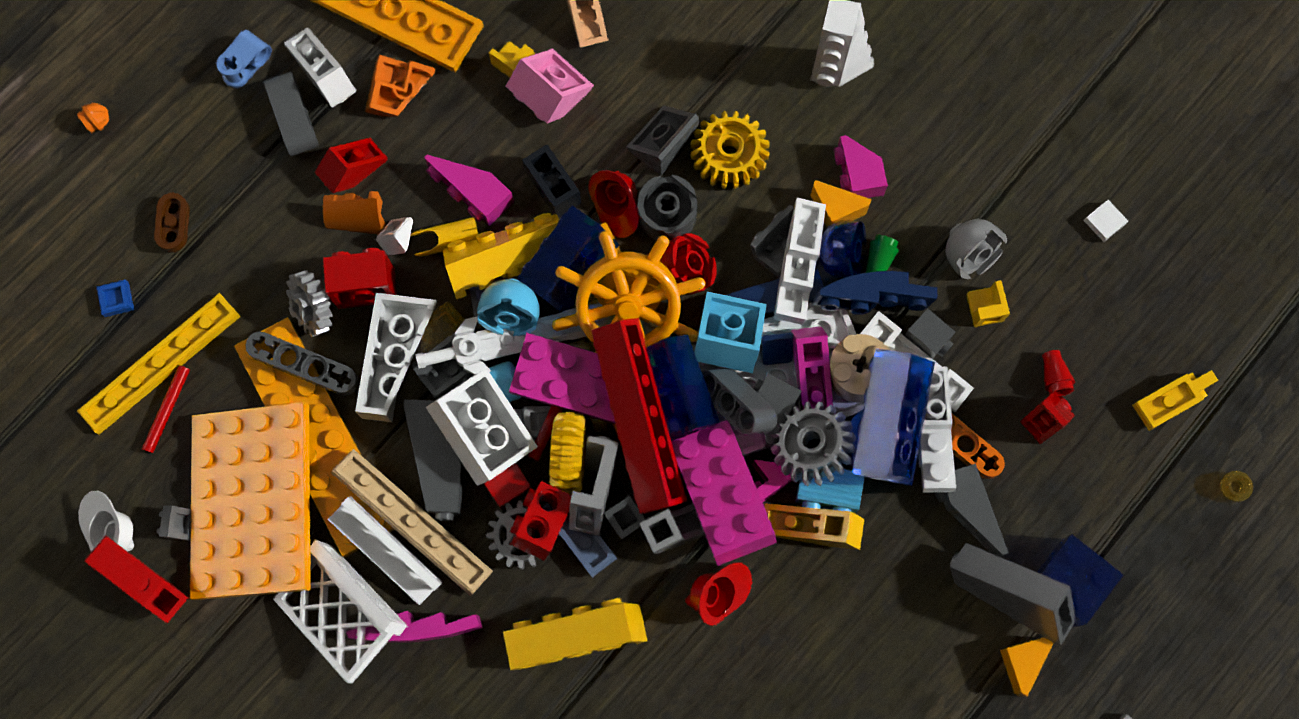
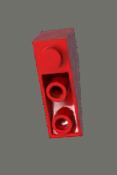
M106 535L84 560L166 623L172 619L188 599L177 587Z

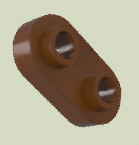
M178 193L163 195L159 199L156 208L154 239L161 249L170 253L181 250L185 246L188 236L190 207L188 202ZM174 207H179V211L176 214H171ZM177 235L175 241L169 242L170 236Z

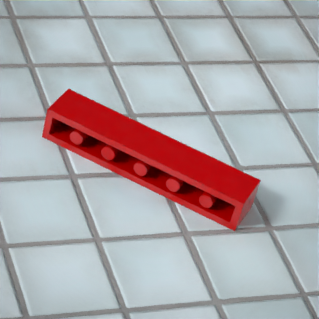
M639 318L619 320L591 330L594 348L598 355L602 378L607 389L610 409L613 412L618 439L622 446L626 469L630 476L634 500L639 514L686 502L685 490Z

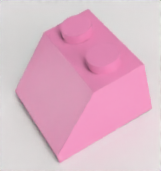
M553 49L520 59L506 84V87L514 93L517 100L525 103L534 111L537 118L546 123L563 118L594 86Z

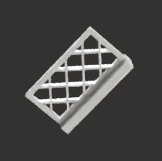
M315 540L310 546V552L312 553L310 555V571L317 564L321 568L320 582L311 583V588L320 587L319 604L308 605L309 590L301 591L300 606L292 607L286 601L293 592L278 593L273 600L347 683L352 684L393 634L400 636L407 625L333 546ZM328 586H338L339 602L327 603ZM348 606H356L358 608V623L346 624ZM339 607L338 625L326 626L327 609ZM309 610H319L317 627H310L307 624ZM374 626L381 634L372 644L365 645L366 627ZM358 628L357 645L345 646L346 629ZM338 630L337 647H327L326 631ZM357 651L356 663L349 671L344 666L345 652Z

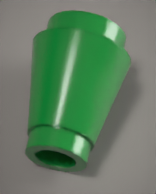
M876 234L875 239L870 241L866 273L887 271L899 251L897 249L899 242L888 236Z

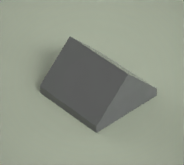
M663 105L626 148L661 176L688 146L691 140L695 138L694 132L698 129L699 117L695 113Z

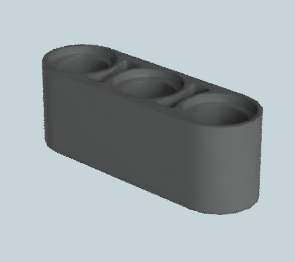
M292 71L265 80L264 85L290 156L292 157L319 147Z
M704 370L699 374L697 380L699 393L740 433L746 435L770 432L775 428L777 415L774 408L734 370Z

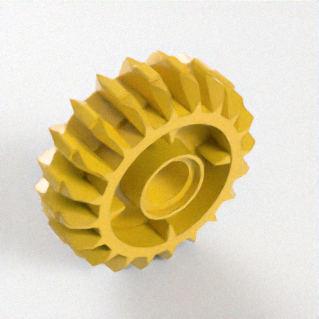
M724 110L721 113L720 119L712 114L710 116L711 123L703 120L701 122L702 130H695L694 137L696 139L691 140V148L694 149L691 151V159L696 160L694 163L695 170H702V179L711 176L710 184L712 186L717 181H722L721 187L723 189L727 187V183H732L733 188L736 190L739 186V181H742L747 186L750 184V177L757 179L760 174L758 170H765V160L769 159L770 154L766 150L769 148V141L764 139L766 136L765 129L757 130L759 128L758 121L749 123L750 116L748 114L740 119L738 118L737 110L733 112L732 117H728ZM733 146L737 149V152L728 154L723 151V148Z
M575 412L558 413L554 418L549 463L550 485L570 495L573 494V491L580 493L583 489L586 457V418L583 414H575Z

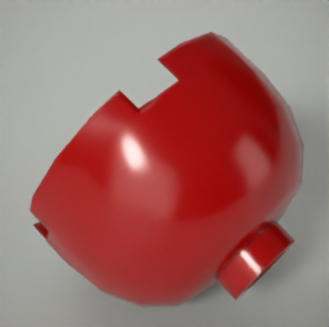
M686 233L670 240L659 261L669 269L677 283L698 277L705 280V287L703 289L684 294L685 296L702 292L714 283L717 274L715 257L710 258L706 250L710 248L707 242L692 233Z

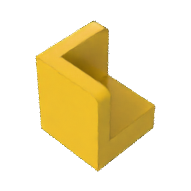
M508 42L500 52L493 48L489 52L491 64L508 77H511L520 59L535 55L534 50L526 44L520 49L512 42Z
M1001 280L995 281L989 288L973 290L967 293L974 327L1004 322L1010 315Z

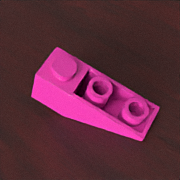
M430 155L424 157L428 166L426 171L430 177L437 183L443 181L449 187L446 190L450 196L458 203L461 200L469 206L467 211L476 221L480 222L483 220L490 226L514 203L512 192L492 173Z

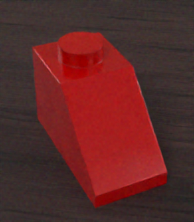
M366 138L330 147L317 167L315 174L332 193L355 187L383 165L388 158L371 138Z

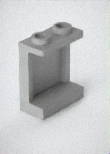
M588 436L585 469L598 472L592 495L573 491L570 502V530L600 536L605 516L604 512L607 508L616 472L619 442L612 441L604 436Z

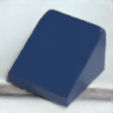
M793 334L763 335L760 344L763 365L792 362Z

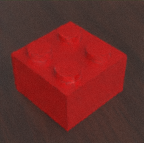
M367 248L362 250V253L356 254L340 251L333 253L331 257H323L325 291L338 309L374 305L376 293L397 295L395 268L384 250Z

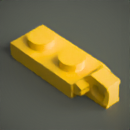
M1212 370L1199 378H1196L1193 372L1187 373L1139 400L1132 406L1148 431L1203 401L1208 396L1204 389L1219 380Z

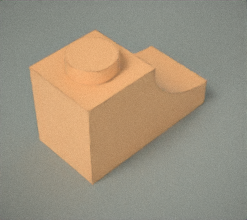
M567 0L580 48L608 41L599 0Z

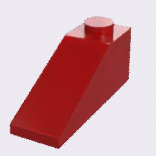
M1052 393L1020 422L1039 444H1042L1066 426L1075 415L1071 412L1072 407L1066 399Z

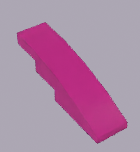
M405 611L397 615L407 627L400 636L393 634L387 643L422 642L448 638L482 629L483 626L477 614L448 623L446 614L442 612L415 621L413 614ZM374 626L366 627L365 641L374 642L381 633ZM358 628L347 631L348 638L357 640Z

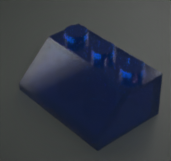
M571 206L560 217L558 225L549 237L542 241L540 249L531 261L524 265L517 280L527 285L535 294L560 313L572 309L576 302L578 287L557 277L555 271L557 267L564 266L584 275L595 262L605 257L599 235L602 231L606 230L583 212ZM612 237L615 248L617 249L620 244Z
M688 335L665 338L646 347L671 441L720 423Z

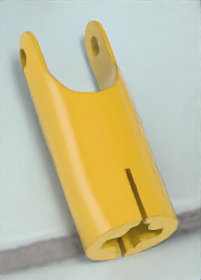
M471 217L411 233L410 236L433 233L438 236L437 246L431 250L414 255L427 256L443 252V249L448 248L447 245L457 240L468 242L476 239L479 232H477L478 228L475 218Z

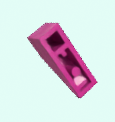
M822 326L791 330V334H793V356L798 389L801 390L799 396L801 411L804 410L805 402H809L812 409H814L818 401L823 403L825 410L830 404L833 406L827 334Z

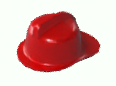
M602 170L593 174L589 181L588 190L601 223H607L613 236L618 238H625L634 234L639 226L640 218L635 202L637 188L633 180L618 170L614 172Z
M733 562L726 565L716 573L702 574L693 582L690 595L686 597L685 601L687 605L693 607L699 613L704 623L716 625L746 601L752 586V574L749 568L741 562Z

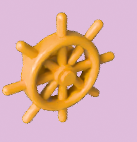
M602 231L599 235V240L605 257L595 262L584 275L564 266L557 267L555 271L556 276L577 286L578 289L575 302L576 313L555 319L552 322V328L555 331H561L580 325L584 334L593 342L591 330L600 327L595 320L615 315L611 323L639 318V322L640 320L646 323L651 322L658 326L647 334L644 333L641 322L640 326L652 370H656L651 350L662 345L672 333L691 342L697 341L698 332L678 322L681 312L680 296L703 289L705 287V280L698 277L681 283L676 282L669 269L659 262L669 245V239L666 236L658 237L649 255L637 252L617 253L611 234L608 231ZM590 293L594 294V297L603 306L589 309L588 299ZM668 299L666 314L663 315L657 312L656 309L660 302Z

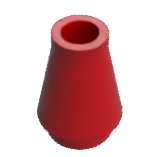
M1051 350L1045 352L1042 355L1045 390L1049 391L1050 395L1055 393L1058 397L1072 393L1075 380L1065 364L1060 351Z

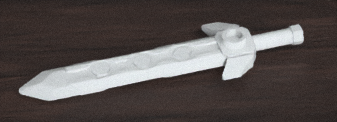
M600 303L589 305V309L603 305ZM576 309L539 318L536 329L530 333L557 342L587 337L580 325L561 331H555L552 328V322L555 319L575 314ZM615 315L595 320V322L602 327L610 324ZM478 317L468 318L456 330L452 341L453 347L424 354H415L417 365L420 369L427 365L456 359L457 364L464 367V371L473 375L486 368L491 372L482 361L521 353L526 335L513 336L514 330L509 331L507 329L502 330L504 331L503 335L496 334L487 329L474 333Z

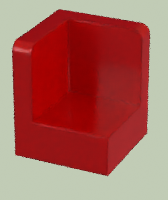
M516 462L490 481L484 483L502 511L506 509L507 503L513 505L511 500L530 489V484Z

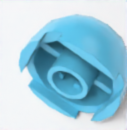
M501 280L492 283L483 291L478 304L477 320L485 329L496 334L503 335L504 331L502 330L507 329L509 331L514 330L513 336L526 335V333L533 332L537 327L540 313L539 302L534 291L519 280Z

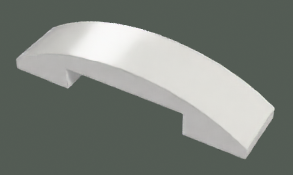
M878 311L860 334L873 336L888 346L891 350L893 369L916 387V367H942L900 333L902 329ZM949 369L951 411L956 412L974 388Z

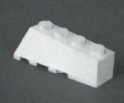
M829 0L811 81H815L824 87H839L873 68L874 60L873 57H870L871 47L867 44L868 33L864 31L865 21L861 3L848 0Z
M376 293L355 412L362 419L384 422L393 421L397 392L437 300Z

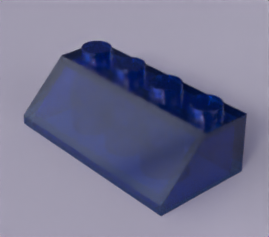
M876 348L875 355L871 358L869 365L871 377L869 387L866 388L863 397L865 409L863 418L858 424L859 441L857 449L852 456V474L912 485L935 362L912 353Z

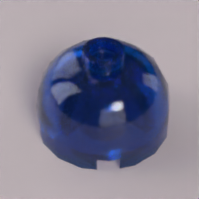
M840 220L829 225L823 232L819 257L820 263L827 273L839 279L861 274L865 262V255H861V245H866L864 223L855 220Z

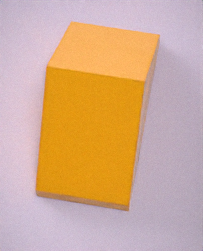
M817 180L813 184L810 195L814 202L826 204L824 223L828 231L866 215L872 200Z
M1042 637L1000 650L1014 694L1020 697L1028 696L1053 645L1052 641Z

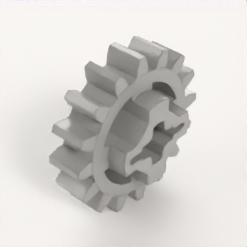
M308 270L289 275L290 280L286 282L289 290H286L290 305L288 309L292 318L296 317L299 327L303 326L304 332L306 334L310 333L311 337L328 332L329 327L332 326V322L329 319L332 317L329 309L330 302L328 301L330 298L326 294L325 289L320 287V280H315L314 273H308Z
M518 501L517 508L515 509L507 503V512L504 514L497 510L495 513L499 518L498 521H489L488 523L494 529V532L486 534L488 539L494 540V543L489 546L490 551L499 550L496 559L500 562L506 557V566L509 568L513 566L514 562H518L520 570H524L525 562L528 561L535 567V558H537L531 554L522 556L512 554L519 549L510 545L514 534L509 531L514 523L512 517L524 515L527 510L522 505V501ZM504 526L507 530V539L502 545L500 535ZM527 528L528 535L535 538L536 529Z

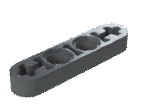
M255 332L246 341L245 346L248 354L261 363L339 395H350L358 388V376L353 369L265 332ZM264 341L269 348L275 350L274 354L272 355L265 350H260L258 353V350L254 347L255 344H261ZM288 350L295 351L296 361L289 366L283 365L281 363V355ZM313 362H322L324 364L323 373L318 377H311L308 374L309 366ZM332 367H335L332 372L339 377H344L348 374L347 377L351 380L350 384H343L342 388H340L339 382L330 377Z

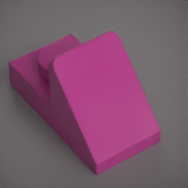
M753 461V467L765 481L763 485L760 481L754 483L762 503L792 482L791 474L784 475L781 472L782 466H777L774 462Z

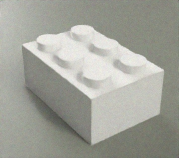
M487 368L426 407L476 485L490 481L538 447Z

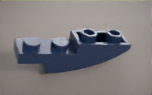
M868 272L849 276L823 287L811 299V305L821 306V309L826 311L850 310L852 314L856 315L869 313L878 303L883 307L901 305L908 306L913 311H922L937 300V287L909 284V272Z

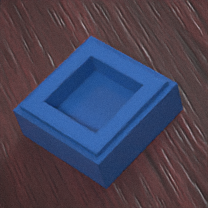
M126 279L96 287L101 315L104 317L134 310L130 285Z

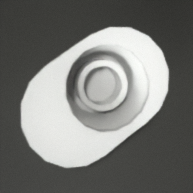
M91 491L86 494L80 503L78 515L81 531L90 547V551L92 552L105 535L125 550H132L134 543L132 540L133 523L127 515L116 511L109 498L101 491Z

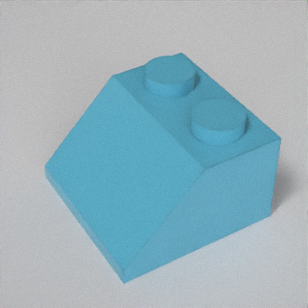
M707 291L692 361L753 373L760 351L767 304Z

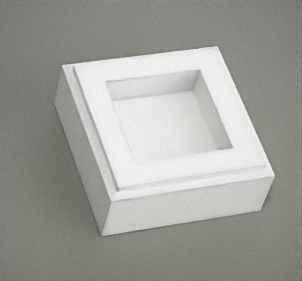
M1107 200L1087 216L1084 222L1105 242L1121 229L1128 220Z

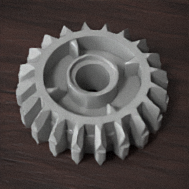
M819 401L814 409H812L809 402H805L804 410L800 411L797 406H794V415L790 416L783 413L786 419L785 424L776 423L777 427L780 428V433L771 434L775 438L774 443H776L771 446V451L774 455H777L774 458V462L777 466H782L781 472L784 475L791 474L790 478L794 482H798L802 478V482L807 486L811 483L812 478L820 486L823 482L822 477L825 476L830 482H833L834 476L832 473L835 471L844 475L845 471L841 464L850 465L852 459L847 454L856 452L855 446L851 444L856 441L855 434L850 432L853 426L850 421H845L844 413L841 411L836 413L835 407L831 404L824 410L823 403ZM820 439L817 447L812 449L806 448L810 440Z

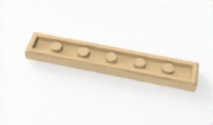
M352 449L332 470L331 474L470 596L492 574L493 571L355 449Z

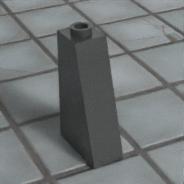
M404 400L403 406L426 511L430 515H435L434 520L453 521V516H462L465 466L426 409L434 401Z
M967 543L960 553L957 552L950 562V569L954 583L957 586L1061 646L1076 622L1070 586Z

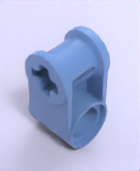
M244 30L237 35L234 42L219 56L216 64L217 69L228 86L232 88L242 87L267 62L272 49L254 34Z

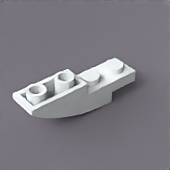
M916 367L917 443L923 493L955 492L956 480L951 435L952 412L948 368Z

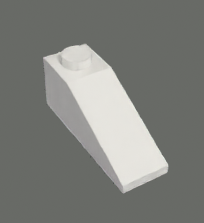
M308 27L284 43L331 107L344 102L350 95L356 92L340 64Z

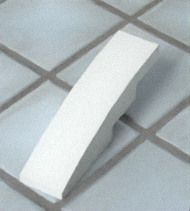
M797 198L795 201L781 269L774 319L801 325L806 321L809 293L813 288L816 261L820 254L826 204Z

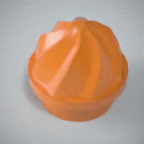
M97 103L82 106L83 110L77 113V116L91 133L97 129L99 131L103 130V127L109 121L106 107Z

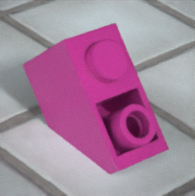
M846 135L840 136L838 146L834 148V157L836 164L841 165L843 175H840L841 188L866 198L883 196L888 184L882 158Z

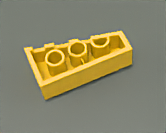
M551 213L538 215L534 218L533 222L522 224V222L509 224L505 227L504 231L497 233L493 231L480 233L476 236V239L468 242L457 240L447 245L448 248L443 249L445 267L456 300L467 296L465 290L471 287H478L482 290L490 286L491 282L499 276L510 279L520 275L527 265L530 268L536 269L570 255L557 214L551 216Z
M621 598L602 602L603 608L591 610V606L572 609L573 615L561 617V613L549 614L542 617L543 622L533 625L531 620L513 623L512 630L503 632L510 670H520L557 662L565 657L574 658L589 655L594 650L620 648L624 643L638 644L647 642L640 604L621 603Z

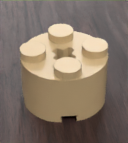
M852 334L845 337V339L837 344L829 359L832 388L839 397L850 402H864L877 396L889 381L893 370L891 350L879 339L866 334ZM857 364L863 366L862 373L856 372Z

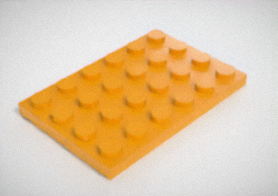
M300 402L192 415L190 599L205 600L311 590L309 404Z

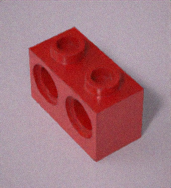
M543 481L540 482L536 490L530 488L522 504L527 507V510L523 517L517 515L509 531L514 534L510 545L545 561L568 515L572 495ZM546 501L550 503L553 510L546 511L542 509L539 502ZM527 528L536 529L540 533L541 538L529 536Z

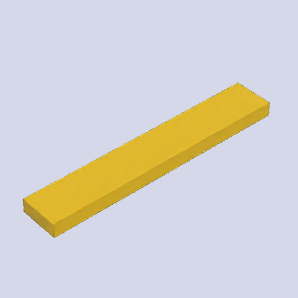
M218 293L78 409L77 412L91 429L100 435L173 374L179 365L185 364L241 316Z

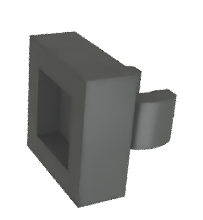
M172 505L163 506V511L159 513V517H162L161 526L156 531L159 537L191 541V509Z

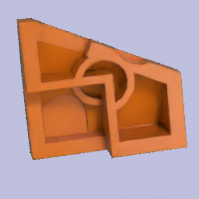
M379 55L365 112L386 117H397L429 78L434 75L436 68L413 61L405 63Z
M369 191L367 199L357 196L355 193L324 195L323 220L325 227L328 229L379 234L386 226L381 215L383 201L379 192Z

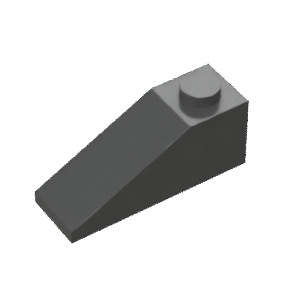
M976 464L955 470V492H935L937 500L943 502L945 509L991 554L999 557L1008 554L1009 552Z

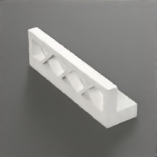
M351 496L347 497L342 505L328 518L340 532L419 605L441 585L442 581Z

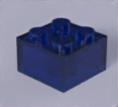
M1074 535L1063 538L1037 571L1039 574L1070 586L1076 619L1074 626L1076 627L1086 625L1124 575Z

